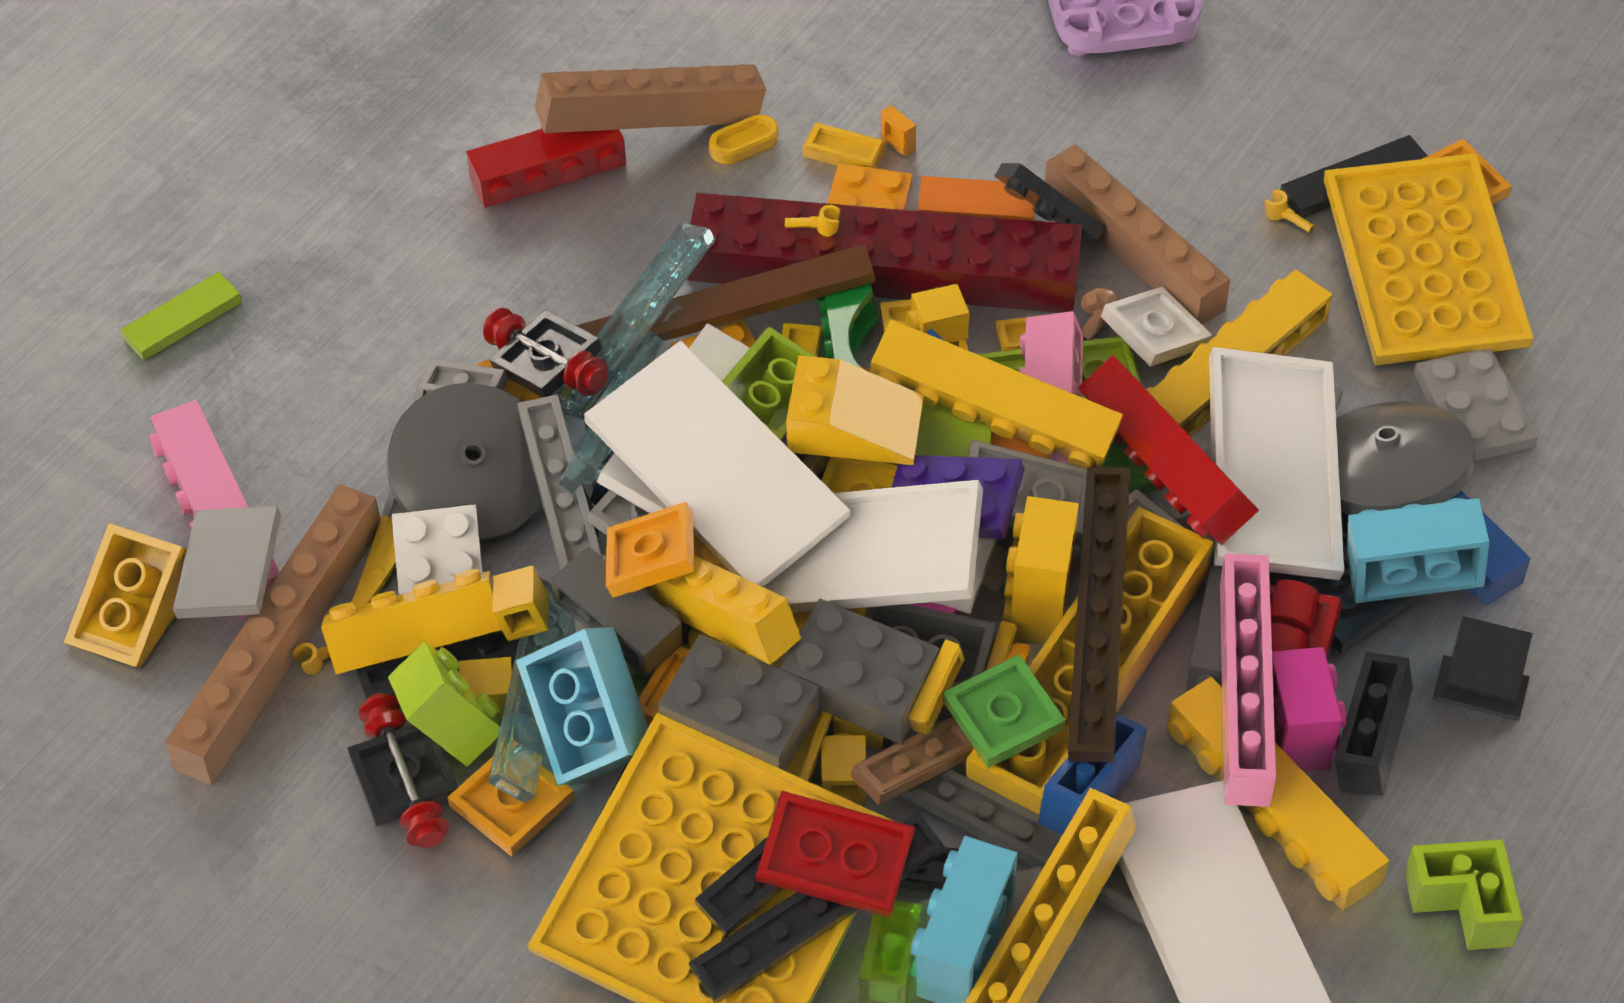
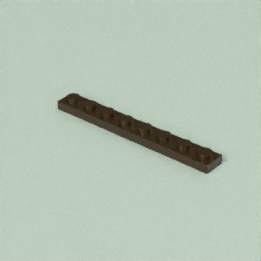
M1087 467L1068 738V761L1114 763L1130 468Z

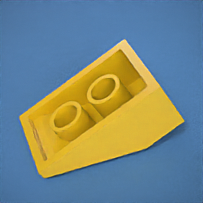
M799 355L786 418L787 447L793 453L914 465L924 395L840 359Z
M109 523L64 643L141 668L175 617L173 606L187 549Z

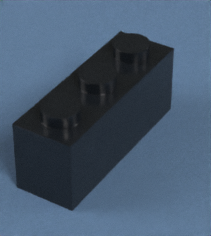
M1371 652L1365 653L1346 717V726L1343 727L1334 758L1339 789L1383 796L1413 691L1409 658Z

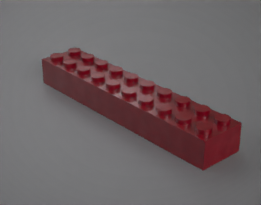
M696 193L685 246L687 281L724 284L866 244L876 282L871 283L874 297L910 300L913 293L958 284L966 305L1055 313L1074 312L1082 225ZM826 205H834L840 209L839 227L832 236H823L818 232L817 228H785V218L819 217L820 209Z

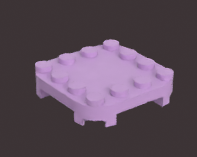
M1048 0L1057 33L1061 40L1068 45V51L1076 56H1082L1087 53H1107L1172 45L1179 42H1191L1196 37L1202 8V0Z

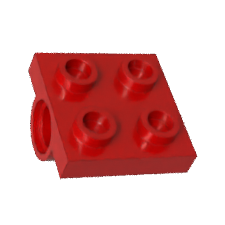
M1280 580L1276 583V586L1270 585L1272 652L1323 647L1328 663L1342 607L1341 598L1319 594L1314 587L1294 580Z

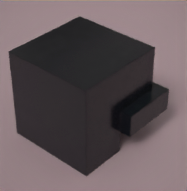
M1463 616L1457 631L1452 656L1443 655L1432 699L1519 721L1530 676L1523 675L1533 633Z

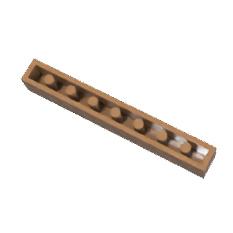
M341 484L338 485L265 593L260 614L250 615L165 741L174 771L209 785L214 784L294 662V649L308 641L373 542L381 520L376 497Z

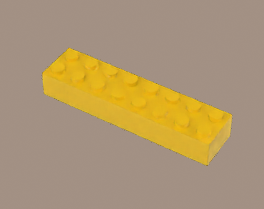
M1139 506L1129 519L1127 526L1117 712L1208 575L1214 541L1202 538L1199 534ZM1078 596L1029 666L1031 672L1065 718V730L990 768H987L975 748L966 759L967 778L1038 815L1040 814L1044 785L1068 758Z

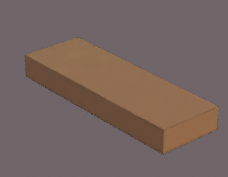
M951 716L935 724L927 736L917 733L903 740L902 744L897 743L853 765L850 776L880 805L966 761L974 747L954 717Z

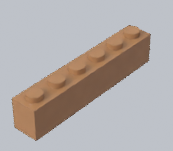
M755 64L541 73L535 110L544 133L734 124L750 116L760 114L766 86Z
M1074 144L1046 161L1045 182L1105 226L1098 241L1150 288L1155 289L1163 286L1202 325L1226 310L1230 278L1080 147Z

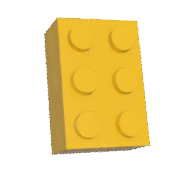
M1027 496L1024 513L1016 512L1013 527L1014 542L1013 546L1009 547L1006 572L1008 574L1005 585L1004 597H1006L1003 612V621L1016 624V641L1044 645L1066 613L1072 578L1079 503Z

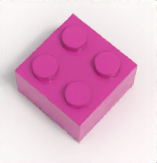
M1323 647L1272 652L1275 743L1303 771L1330 769L1334 751H1337L1340 741V727L1346 726L1345 705L1342 700H1336L1334 692L1337 688L1334 664H1327Z

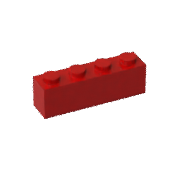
M542 128L466 151L470 178L484 208L626 165L624 137L619 129L544 133Z

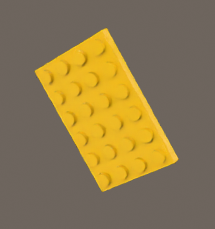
M1476 153L1325 170L1324 184L1374 366L1442 358L1474 350L1492 349L1495 352L1530 348L1532 346L1534 337Z

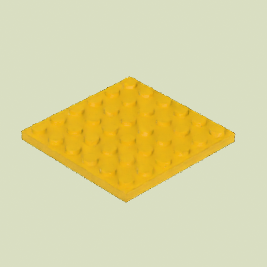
M657 712L531 938L528 949L530 952L635 1003H713L689 968L688 963L726 939V937L697 907L695 898L768 836L781 790L884 819H891ZM783 888L730 935L796 892ZM858 911L719 1003H811Z

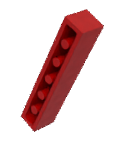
M1114 355L1106 360L1078 387V390L1089 401L1123 414L1114 441L1119 446L1124 441L1128 444L1123 451L1139 468L1144 464L1149 467L1143 474L1158 490L1161 491L1164 487L1170 490L1164 497L1181 515L1186 510L1190 512L1191 515L1186 521L1202 538L1210 534L1222 546L1259 511Z

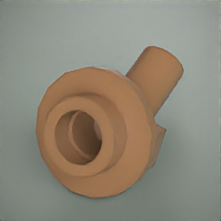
M1095 288L1084 294L1081 298L1082 310L1091 315L1081 328L1085 341L1093 340L1106 323L1100 317L1104 306L1120 300L1113 291L1106 288Z

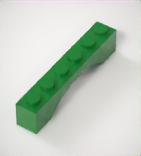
M871 283L817 298L827 358L840 359L861 368L856 362L859 347L868 332L878 322Z

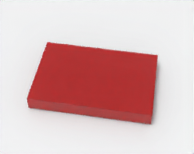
M781 790L756 874V881L891 918L915 827Z

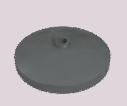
M459 383L440 387L416 400L398 420L387 452L386 465L389 485L402 511L406 513L476 505L480 544L501 540L524 527L536 515L542 506V500L518 413L517 403L522 401L498 388L475 383ZM471 454L472 457H477L478 460H469L466 455Z
M1385 402L1364 406L1336 418L1341 512L1353 515L1370 509L1383 511L1402 508L1409 504L1429 505L1444 503L1457 495L1465 487L1473 474L1475 451L1472 435L1460 419L1441 408L1416 402Z

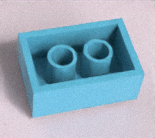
M1453 498L1444 503L1429 505L1409 504L1398 509L1383 511L1370 509L1358 514L1349 515L1347 564L1355 603L1484 587L1489 537L1479 498L1467 500Z
M614 627L585 628L516 660L558 786L587 782L630 762L648 729V725Z
M964 836L958 852L950 851L943 870V876L947 877L943 889H934L927 909V915L931 916L926 929L918 928L911 946V954L915 955L911 976L916 978L917 997L935 1003H965L992 957L1014 902L1017 852L968 836Z

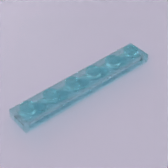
M683 222L679 223L596 336L599 338L603 349L595 357L603 359L608 366L606 384L596 394L583 396L578 390H573L564 383L554 394H558L563 414L584 420V414L596 405L715 241V237L710 229Z
M650 331L627 354L604 398L657 358L656 354L663 340ZM588 427L559 481V484L570 493H573L583 482L587 485L593 483L604 468L601 462L612 452V449L590 427Z
M542 578L541 580L549 593L548 631L519 638L489 778L490 784L523 803H526L535 796L545 746L516 660L566 638L571 617L566 610L554 601L552 584Z

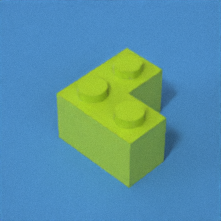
M424 641L388 676V679L406 720L468 767L505 731L497 716L500 709L485 693L481 692L477 696L469 689L470 684L457 671L460 667L459 662L448 650L442 647L437 651Z
M1504 840L1413 845L1404 873L1413 913L1459 910L1468 950L1514 947L1523 917Z

